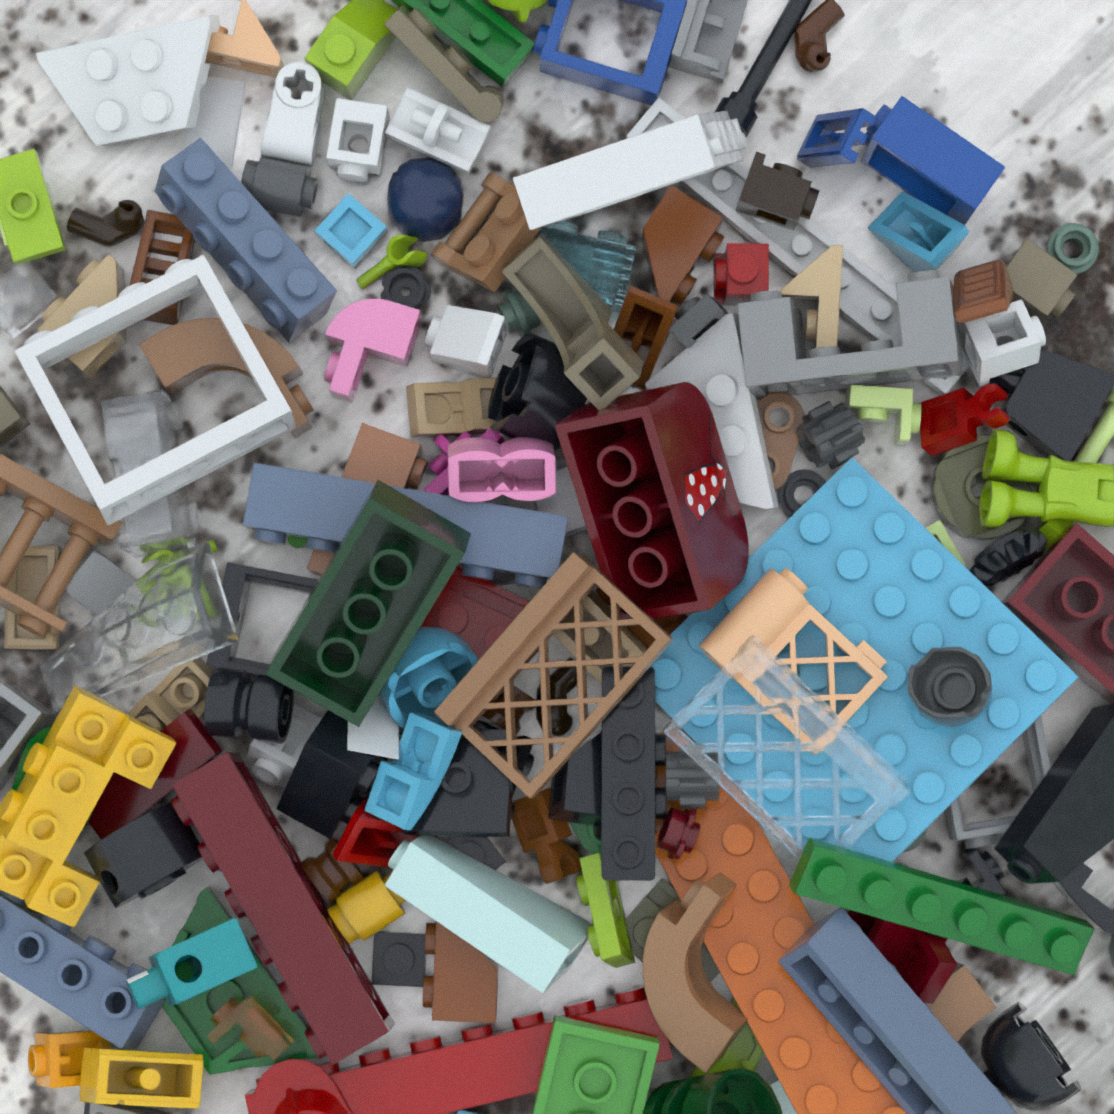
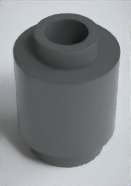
M261 157L259 161L248 159L241 179L244 187L265 210L301 217L304 207L313 208L318 189V178L310 177V166Z

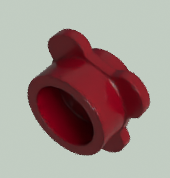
M670 808L657 839V847L668 851V858L678 860L683 852L689 854L692 851L700 831V824L694 822L696 817L695 809L690 808V810L680 811Z

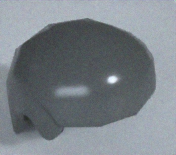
M962 647L932 648L916 665L912 664L908 671V694L921 716L938 726L957 727L974 720L987 707L992 697L991 674L978 655Z

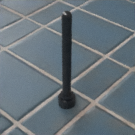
M812 0L788 1L738 92L733 91L729 97H723L715 112L728 111L731 120L737 118L741 132L744 133L745 137L748 136L758 118L755 113L758 105L755 101Z

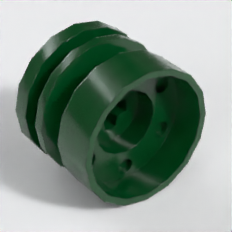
M737 1068L663 1082L650 1094L643 1114H782V1110L772 1087L758 1073L746 1068Z

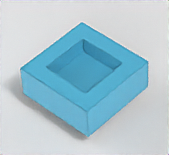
M349 193L314 230L315 234L353 268L388 231L384 223Z

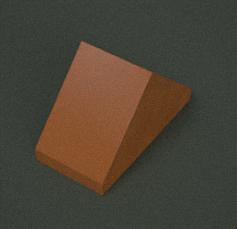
M630 286L613 330L644 362L640 378L633 385L646 389L645 383L652 376L670 334L669 328L676 320L675 316L679 306Z

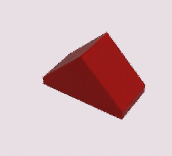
M369 792L353 813L332 855L336 861L389 867V860L398 846L404 840L411 842L421 835H405L402 832V828L364 811L370 795Z

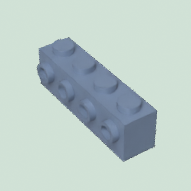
M202 138L196 140L161 166L154 192L159 196L162 204L168 211L176 215L192 233L198 245L216 260L227 273L231 282L248 296L260 310L264 319L273 328L277 329L288 343L327 314L337 292L335 287Z
M0 890V972L118 1048L137 1049L166 1001V998H163L141 1009H138L134 1003L126 979L148 969L136 963H132L129 968L113 959L116 950L107 943L90 935L85 941L70 931L71 926L28 908L24 900Z

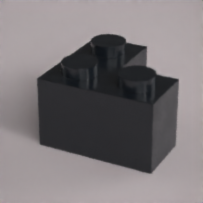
M327 710L306 741L276 809L331 840L342 822L348 825L353 813L364 800V797L358 794L359 791L367 793L373 784L380 765L376 763L377 758L380 757L386 761L389 758L347 750L348 721Z

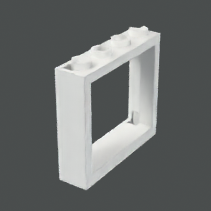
M728 111L703 113L514 177L513 181L529 229L533 230L569 220L743 161L740 150L747 148V142L744 133L741 132L738 119L731 120Z
M204 254L194 260L183 259L172 264L165 271L164 275L146 284L139 282L128 286L120 292L117 299L101 307L91 306L75 314L70 323L52 332L50 330L40 331L29 337L25 341L24 346L14 350L108 526L296 428L289 405ZM203 289L265 402L104 484L43 370Z

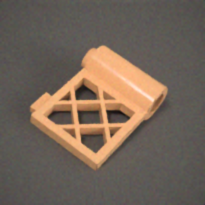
M770 568L698 647L719 669L736 681L804 746L816 755L885 681L888 676L881 668L887 661L864 640L856 647L811 606L803 596L808 587L793 572L784 568L779 574ZM808 621L812 622L825 634L826 657L796 658L795 635ZM833 643L847 656L834 657ZM788 644L789 658L774 659ZM855 662L871 677L856 694H835L834 663ZM826 663L828 695L798 696L796 664ZM767 665H789L790 696L769 697L753 681ZM836 700H850L836 715ZM828 701L829 724L815 739L799 725L798 702ZM791 702V716L777 703Z

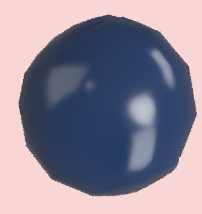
M430 157L409 159L401 164L396 172H393L389 181L387 206L391 222L403 235L418 237V241L421 242L444 238L459 224L462 218L464 193L461 179L449 165Z

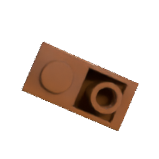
M670 185L644 225L642 242L654 296L682 305L697 282V279L691 276L692 271L700 259L708 263L711 261L725 236L718 233L723 217Z
M439 922L426 923L425 954L435 955L434 976H424L423 1007L432 1008V1021L495 1023L497 1019L499 966L490 957Z

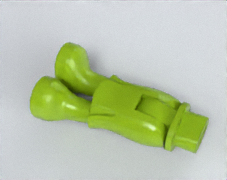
M998 429L992 431L986 448L982 478L988 481L982 487L980 494L979 515L981 526L1002 527L1011 517H1039L1042 522L1059 519L1094 526L1114 527V465L1062 460L1054 455H1049L1048 458L1031 456L1018 450L1016 438L1012 433ZM999 481L1039 483L1038 492L1019 490Z

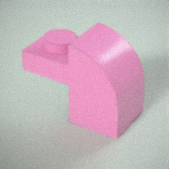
M365 299L350 304L341 310L331 321L325 333L329 343L343 347L341 353L332 352L325 371L324 381L331 383L329 388L331 395L334 398L353 403L368 355L407 367L422 322L420 310L385 299Z

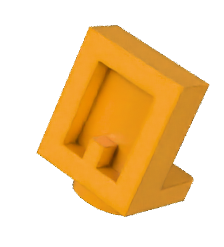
M92 1030L35 1033V1045H30L28 1050L29 1072L32 1077H36L37 1086L47 1088L80 1086L84 1048L111 1049V1043Z

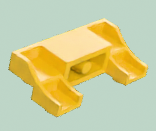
M74 685L43 743H35L29 751L23 765V771L26 774L16 791L13 789L9 790L0 804V890L24 900L28 908L75 928L100 881L96 875L67 862L66 858L112 774L115 772L152 789L176 745L175 740L128 715L103 698Z

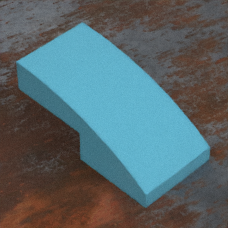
M410 712L399 743V760L394 759L393 762H380L364 811L404 830H411L440 786L463 731L448 726L425 714Z

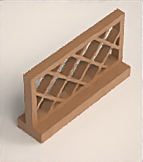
M573 552L437 707L434 713L448 726H453L463 731V736L526 796L534 799L674 639L601 573L599 567L585 555ZM597 585L610 597L611 620L584 622L583 600ZM620 607L633 619L621 620ZM574 611V623H564ZM641 625L656 639L641 657L622 658L621 626ZM612 627L613 658L586 660L584 629ZM575 629L576 660L549 662L548 640L557 630ZM539 651V662L529 663ZM623 664H634L623 677ZM613 665L614 688L606 697L587 698L586 666ZM577 667L578 698L551 700L549 668ZM540 669L541 700L514 702L515 677L522 670ZM504 691L505 702L494 703ZM588 704H599L588 716ZM578 705L579 728L571 737L552 738L551 706ZM505 708L506 740L488 741L473 727L487 709ZM515 708H542L543 738L516 739ZM564 743L553 756V744ZM543 744L544 767L530 781L517 768L516 746ZM496 746H507V758Z

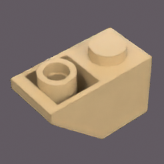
M109 254L101 262L95 259L89 263L77 278V282L80 285L66 299L59 297L48 306L41 317L44 323L37 330H50L52 332L70 323L72 317L79 311L91 306L101 307L117 299L120 292L125 289L123 268ZM126 328L68 358L92 379L125 344Z

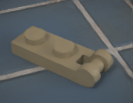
M402 5L384 23L474 118L484 123L492 122L498 118L504 104V97L501 91L494 86H481L469 73L473 68L472 63L457 47L451 45L446 49L432 35L437 28L419 8L415 7L410 12Z

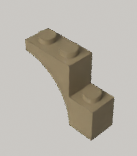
M542 233L503 268L502 273L521 293L550 333L562 357L564 374L598 410L606 408L640 378L644 362L608 324L612 309Z

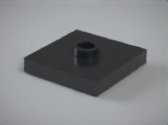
M477 729L488 741L506 740V730ZM461 734L450 765L431 802L411 830L402 829V832L405 835L510 837L513 782ZM496 746L507 758V746Z

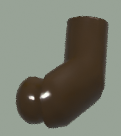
M122 200L118 203L119 207L101 218L76 207L69 217L67 231L106 247L114 246L140 231L144 223L142 208L133 200Z

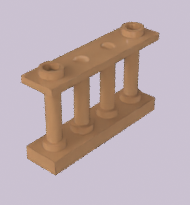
M0 454V496H3L5 491L18 497L24 501L21 508L25 510L0 554V606L20 616L17 624L30 633L45 638L47 632L56 636L63 631L67 622L53 615L52 612L89 546L95 547L97 542L106 546L113 541L123 522L118 520L108 526L98 508ZM51 517L70 527L67 533L71 537L34 603H31L6 589V586L42 522H49Z

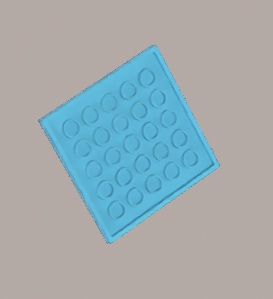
M853 457L748 558L747 570L739 585L712 609L693 612L670 634L674 639L673 642L650 666L655 670V703L695 744H705V752H719V768L802 852L810 837L890 862H894L1079 678ZM770 568L779 574L784 568L793 572L808 587L803 596L811 606L856 647L864 640L887 661L881 668L888 676L885 681L816 755L804 746L736 681L719 669L698 647ZM808 621L795 635L796 658L826 657L825 634L812 622ZM833 643L834 657L847 656ZM788 644L774 659L789 658ZM962 647L978 655L991 674L992 697L987 707L974 720L965 725L944 727L934 724L920 715L908 694V671L912 664L916 665L932 648ZM855 662L834 663L835 694H856L871 678ZM826 663L796 664L798 696L828 695ZM767 665L753 682L769 697L790 696L789 665ZM836 700V715L850 700ZM828 701L798 702L799 725L814 739L829 724ZM791 702L777 703L791 716Z

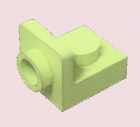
M850 385L846 390L845 405L854 412H857V419L859 421L887 422L888 414L896 415L894 445H906L910 441L911 433H919L921 403L913 402V389Z

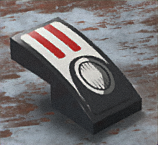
M1083 863L1060 882H1053L1073 909L1102 934L1114 935V911L1081 888L1093 872L1091 868Z

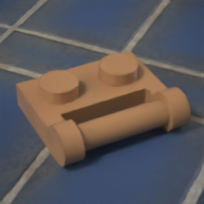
M489 172L481 183V186L484 188L446 242H439L430 255L450 271L495 293L506 278L502 273L503 268L532 242L542 227L533 230L529 229L515 185L507 182L497 174Z

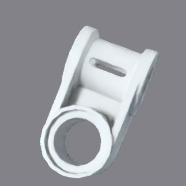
M292 62L285 65L278 72L270 112L265 121L261 157L313 166L319 142L320 119L325 99V89L318 71L312 65L305 62ZM300 79H306L312 92L305 91L302 93L301 99H295L289 87H297Z

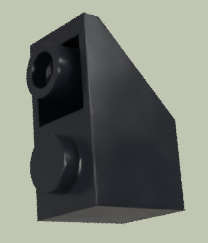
M602 728L586 740L553 776L551 780L548 819L601 827Z

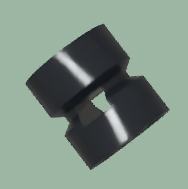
M216 668L210 677L205 698L204 721L206 732L210 736L239 739L247 730L252 739L282 744L285 742L291 726L294 690L265 674H258L252 682L249 673L245 670Z

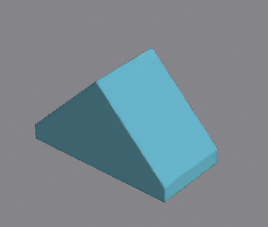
M903 191L868 227L871 233L913 272L937 271L957 250L970 232L966 225Z

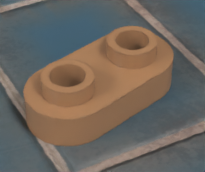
M780 392L771 393L757 403L768 459L774 465L772 478L775 492L788 479L799 442L796 428L804 423L802 420L804 411L800 403L791 395ZM775 409L783 410L788 416V423L782 427L774 426L769 419L770 412Z

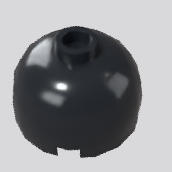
M1018 1001L989 1024L982 1038L981 1056L987 1068L982 1073L1001 1092L1003 1097L1007 1096L1017 1107L1030 1111L1049 1110L1080 1092L1081 1086L1078 1080L1070 1085L1067 1084L1063 1075L1070 1071L1071 1068L1038 1021L1035 1020L1032 1023L1027 1021L1025 1023L1019 1016L1028 1009Z

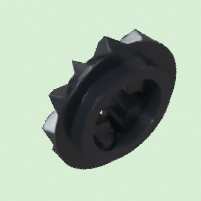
M1017 530L998 539L981 551L974 559V565L969 571L984 586H993L1000 581L1005 582L1009 577L1019 574L1024 568L1033 565L1034 560L1043 555L1047 540L1040 530Z

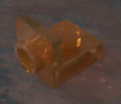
M251 995L240 1004L232 997L210 1018L216 1028L207 1037L213 1044L224 1037L238 1023L244 1029L239 1035L240 1038L260 1058L267 1053L275 1060L294 1042Z

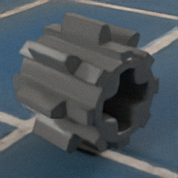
M830 401L825 402L802 417L804 423L796 428L800 447L805 452L807 459L815 463L818 468L828 464L831 469H835L846 463L851 457L859 454L857 447L865 443L862 424L859 423L855 412L851 408L846 407L845 403H840L833 407Z
M680 744V752H667V801H680V809L706 808V801H719V752H705V744Z

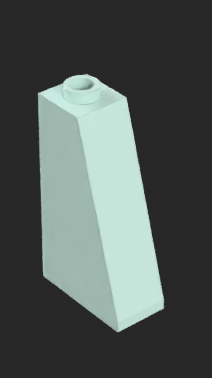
M421 835L411 842L404 840L389 860L388 866L393 869V872L384 886L541 993L549 989L570 969L589 939L588 926L593 924L434 836Z

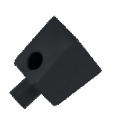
M1041 349L1039 363L990 378L989 384H997L1008 395L1000 408L1009 416V422L1006 424L1008 428L1045 458H1048L1049 455H1054L1062 460L1071 461L1113 388L1114 375Z

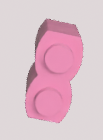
M517 437L507 440L502 444L485 438H465L448 445L449 496L465 502H484L497 498L502 494L520 501H536L550 497L556 493V465L553 444L542 439Z

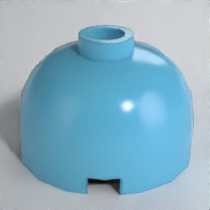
M420 627L380 692L382 702L391 717L402 728H405L410 712L422 713L445 723L434 711L478 662L479 658L467 642L458 634L440 627Z

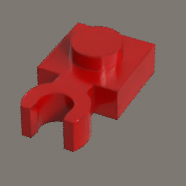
M988 384L981 387L974 396L963 387L920 402L921 447L933 456L978 441L977 427L985 425L988 428L995 429L1006 425L1009 422V416L1000 408L992 410L990 408L994 403L1007 399V393L997 384Z

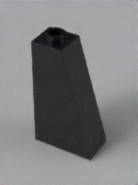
M1114 704L1092 708L994 849L1008 862L1007 868L1010 873L1022 882L1028 884L1060 882L1114 839Z

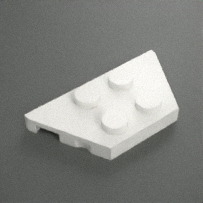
M208 15L36 53L37 61L95 146H107L195 128L201 105L199 94L201 88L206 84L210 64L205 62L211 34L218 33L220 25L219 16Z
M729 313L724 315L696 339V342L690 348L687 347L645 383L646 390L682 382H688L696 386L707 400L712 411L739 503L774 510L779 507L756 397L745 385L739 316L735 313Z

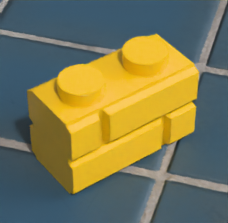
M84 1048L79 1093L80 1102L199 1109L203 1055Z

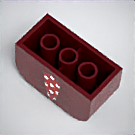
M682 382L621 395L601 410H598L589 402L555 424L599 570L650 618L657 619L710 610L739 585L745 576L749 557L746 524L712 411L707 400L696 386L688 382ZM620 607L621 620L633 619Z

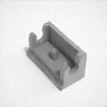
M688 0L671 53L669 67L723 83L748 0Z

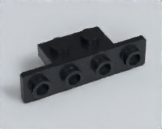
M604 667L602 669V697H606L614 688V667ZM623 667V677L631 667ZM650 667L602 721L601 875L606 881H652L655 878V819H666V787H655V766H666V735H655V670L653 667Z

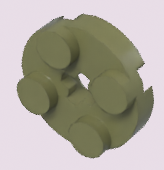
M989 435L977 436L978 441L948 450L934 469L932 497L935 508L942 520L961 537L980 540L996 539L1017 529L1027 518L1011 517L1002 527L981 526L979 515L980 496L974 497L971 488L976 485L975 476L982 474L986 448L990 438ZM999 481L1019 490L1037 492L1038 483Z

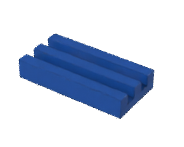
M864 108L816 115L797 154V160L810 168L855 163L859 154L851 148L852 146L864 145L868 135L860 131V129L873 126L877 116ZM845 130L844 133H836V132H834V131Z

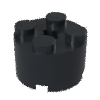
M527 333L517 341L511 350L520 354L513 367L502 365L496 378L489 401L488 418L497 422L492 424L490 428L510 438L530 437L548 441L553 444L555 452L561 447L555 424L584 406L587 398L564 374L563 360L556 344L533 333Z

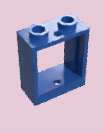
M549 0L548 6L555 8L550 26L541 24L533 49L534 54L540 55V72L652 106L662 90L687 0H621L661 12L642 76L558 51L574 0Z
M901 96L892 109L883 104L875 115L877 119L874 125L866 129L868 137L864 145L867 146L861 162L907 194L965 225L1003 172L1005 166L905 97Z

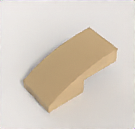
M469 378L462 382L413 383L406 386L410 436L461 435L464 431L468 434L485 433L492 424L497 422L488 418V406L496 378Z

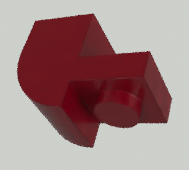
M849 910L847 914L860 926L864 934L886 960L896 966L903 980L923 1003L933 1004L958 965L945 944L948 938Z

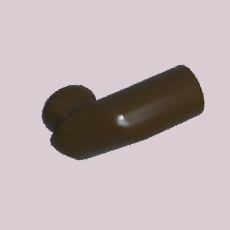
M569 657L566 661H573V659ZM577 667L557 668L550 675L551 700L567 699V694L577 685ZM541 685L537 688L536 700H541ZM567 705L551 706L553 736H562L572 727L573 718L567 713ZM536 707V719L542 728V708Z

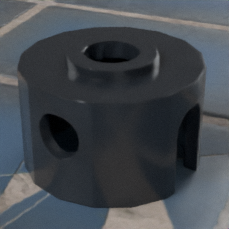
M172 802L162 805L130 822L84 852L115 908L125 905L138 897L142 900L187 874L185 870L203 859L197 847L200 844L191 826L186 827L175 811Z

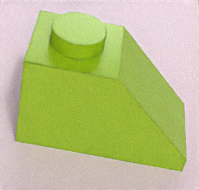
M384 0L350 1L331 18L304 57L306 63L312 65L318 71L323 83L347 99L353 100L396 38L384 23L398 9Z

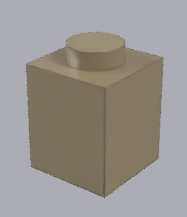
M1029 239L1025 240L1006 265L1015 295L1012 302L1022 299L1029 316H1037L1040 322L1049 314L1058 319L1076 295V293L1069 289V286L1077 277V274Z

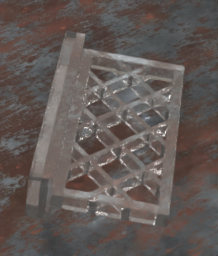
M754 634L738 648V653L663 728V732L798 860L804 850L801 840V826L833 825V845L848 849L892 805L896 807L910 793L907 780ZM739 670L755 685V705L723 706V686ZM761 692L775 705H761ZM717 693V706H704ZM755 714L756 743H724L723 715ZM761 714H785L794 722V742L762 743ZM694 715H717L718 743L695 744L680 729ZM800 729L814 742H800ZM794 751V779L762 780V752ZM800 751H824L832 759L833 779H801ZM704 752H718V765ZM724 752H756V780H733L724 772ZM839 766L852 779H839ZM833 788V816H801V789ZM839 788H863L876 800L862 816H839ZM743 789H757V802ZM763 789H795V816L772 817L763 808ZM840 825H852L840 837ZM783 826H795V838Z

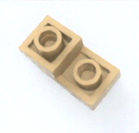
M195 651L187 654L153 691L143 696L128 712V715L158 731L163 730L183 712L190 709L200 719L204 715L206 692L213 670L206 665Z

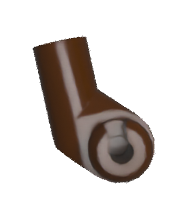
M825 0L798 24L794 32L795 58L805 71H822L830 63L831 53L827 52L826 33L845 17L842 8L834 0Z

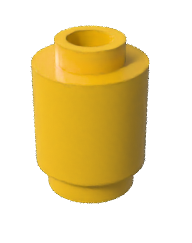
M378 870L374 871L359 883L341 893L336 899L337 903L327 909L334 924L349 944L359 938L363 941L367 940L406 914L401 905L406 900L384 886L392 873L383 877Z

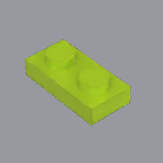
M600 853L579 858L583 874L577 876V886L583 904L585 906L590 905L594 925L588 926V938L594 955L596 957L600 956L602 961L614 968L635 963L618 881H606L602 878Z

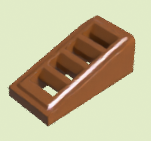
M147 210L129 286L139 282L146 284L154 280L146 278L147 273L162 276L172 264L176 263L150 258L151 253L178 257L177 262L192 258L195 239L176 215ZM155 232L183 237L182 243L154 239ZM183 299L143 320L169 325L177 324Z
M998 259L960 270L955 274L954 315L956 322L962 324L1008 310L1015 295L1006 264L1003 260Z

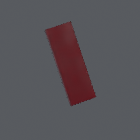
M192 709L183 712L160 731L172 737L176 745L152 789L115 772L112 774L88 821L101 840L143 816L174 791L171 784L204 766L223 751L215 739L207 734L205 726Z

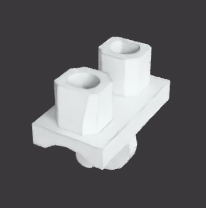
M407 87L398 109L385 131V136L469 175L491 130V126Z

